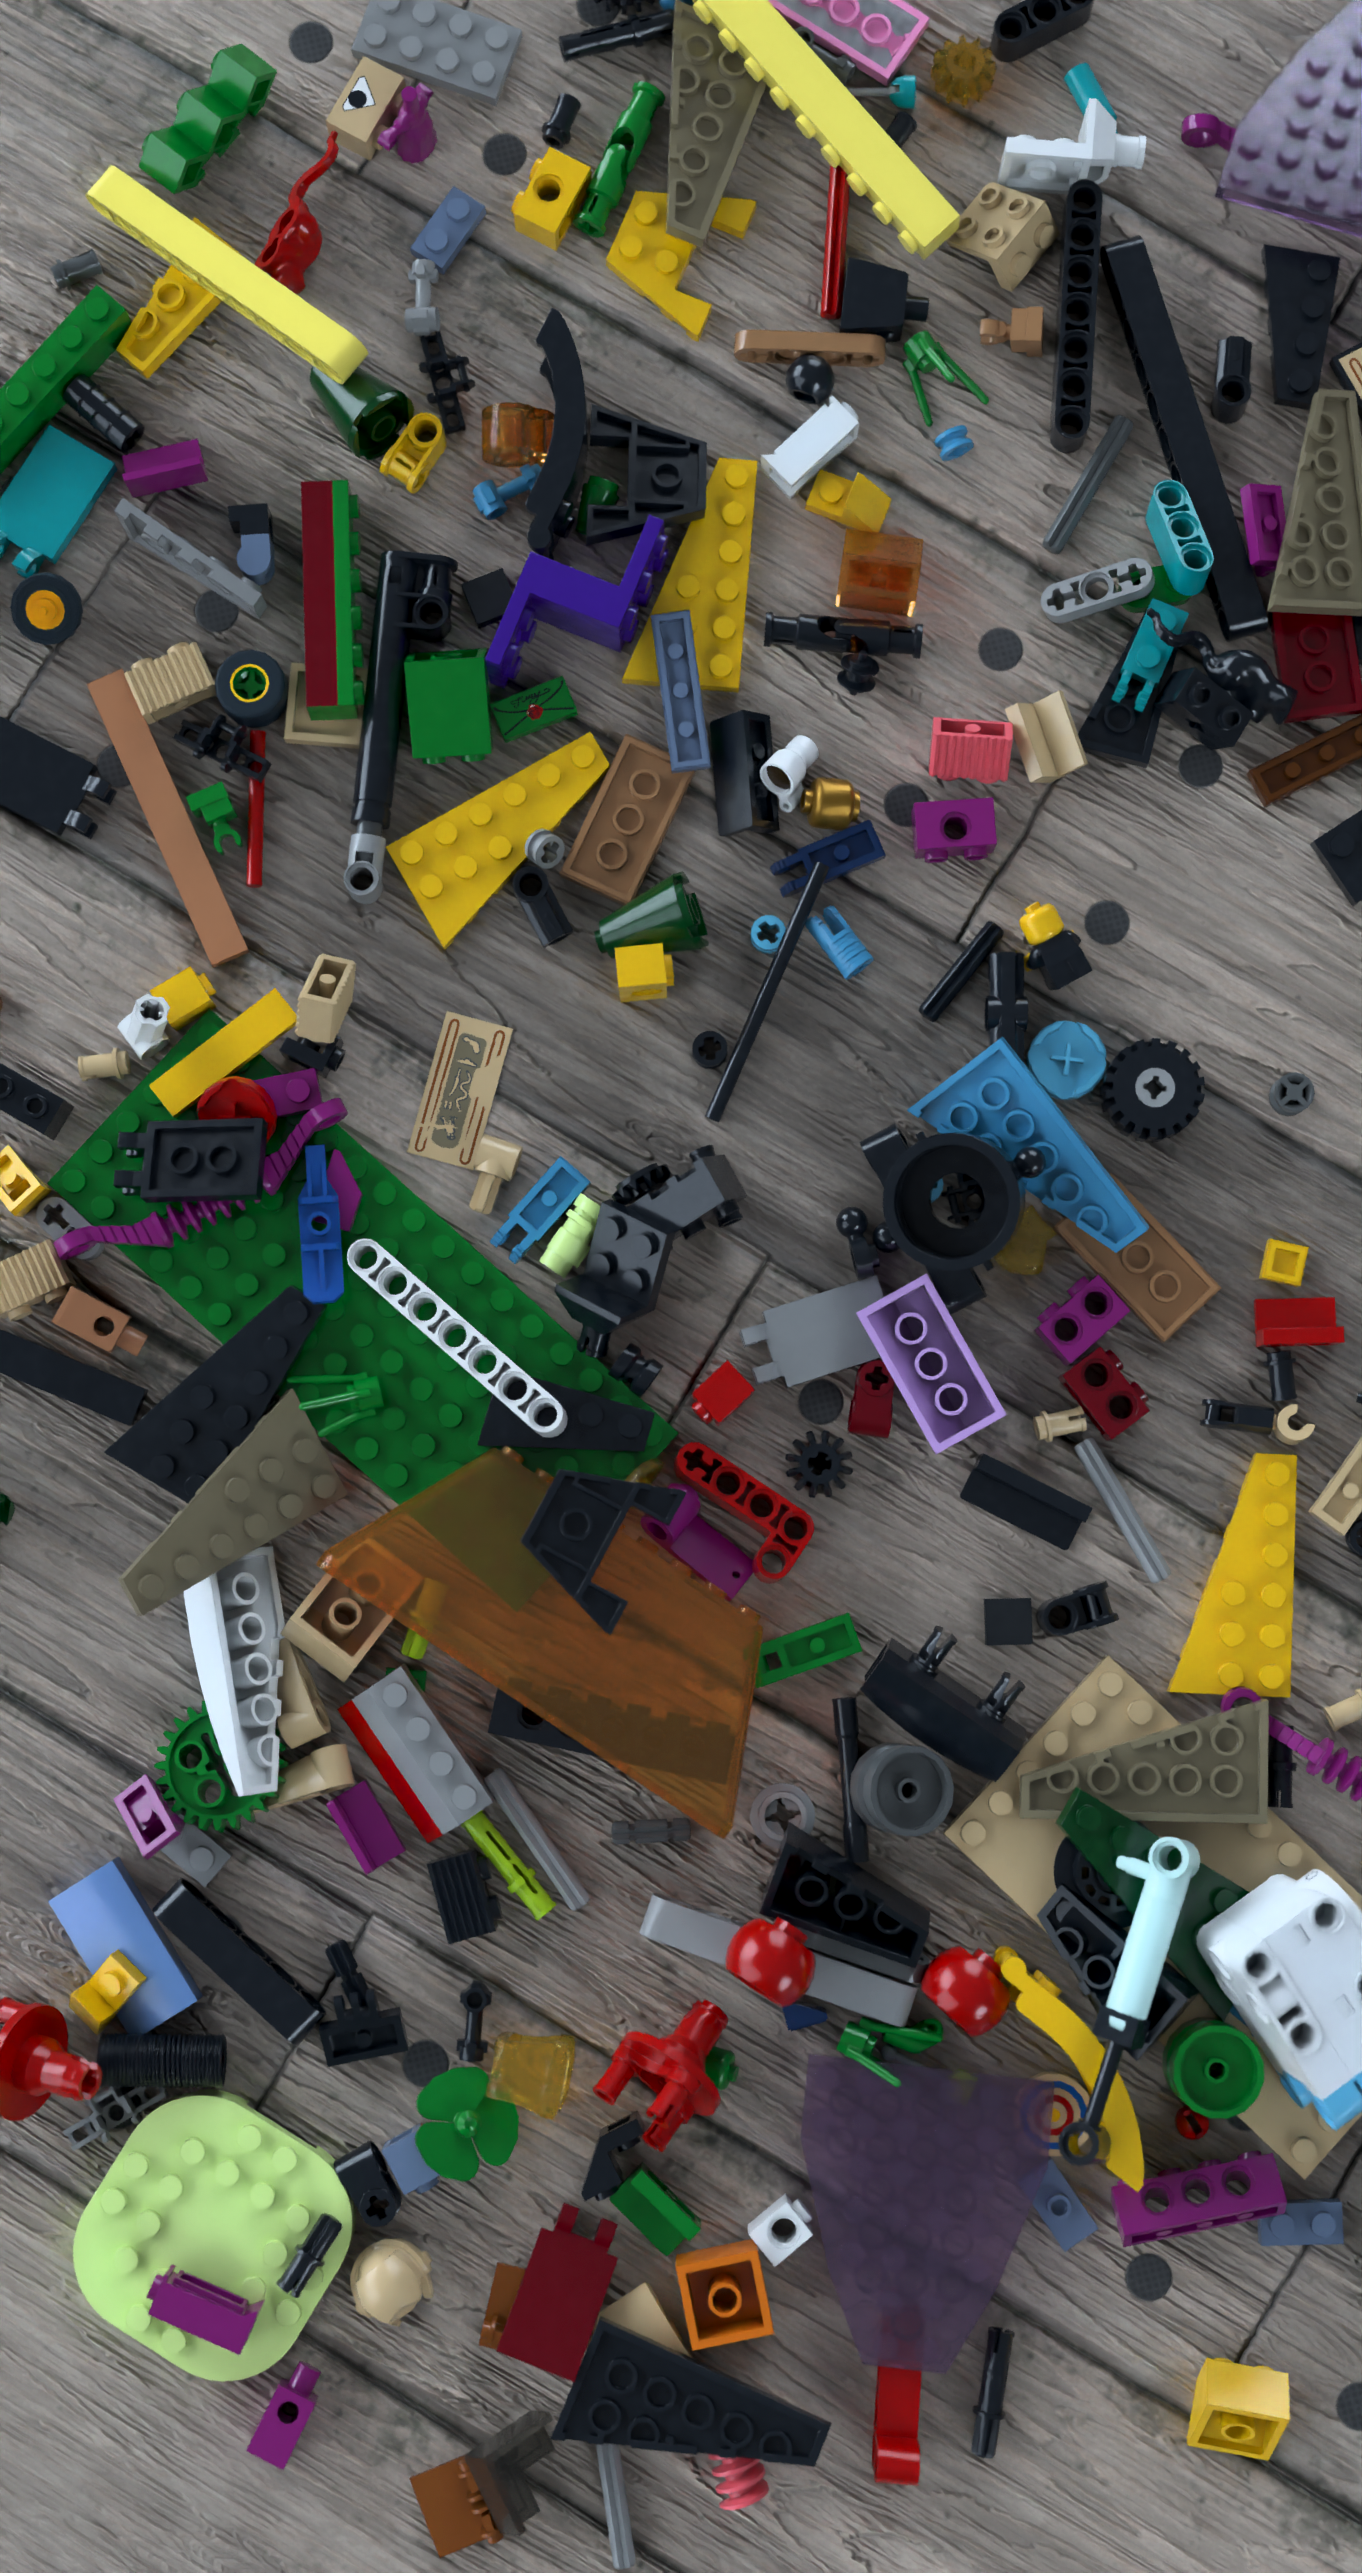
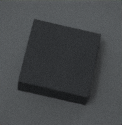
M503 568L461 584L478 629L502 619L512 596V590Z
M1031 1598L984 1599L985 1645L1033 1644Z

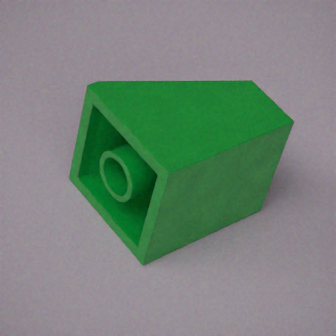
M487 648L413 652L407 655L404 661L413 759L422 758L423 764H439L446 762L447 756H461L462 761L473 762L484 760L485 754H492L493 739L489 676L485 663Z

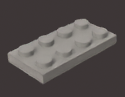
M370 0L351 51L353 57L361 60L365 56L392 71L497 106L522 40V29L438 0Z

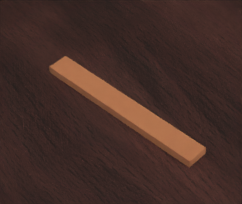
M119 669L88 683L87 687L210 963L215 968L250 951L150 727L142 716L124 675L125 672L123 669Z

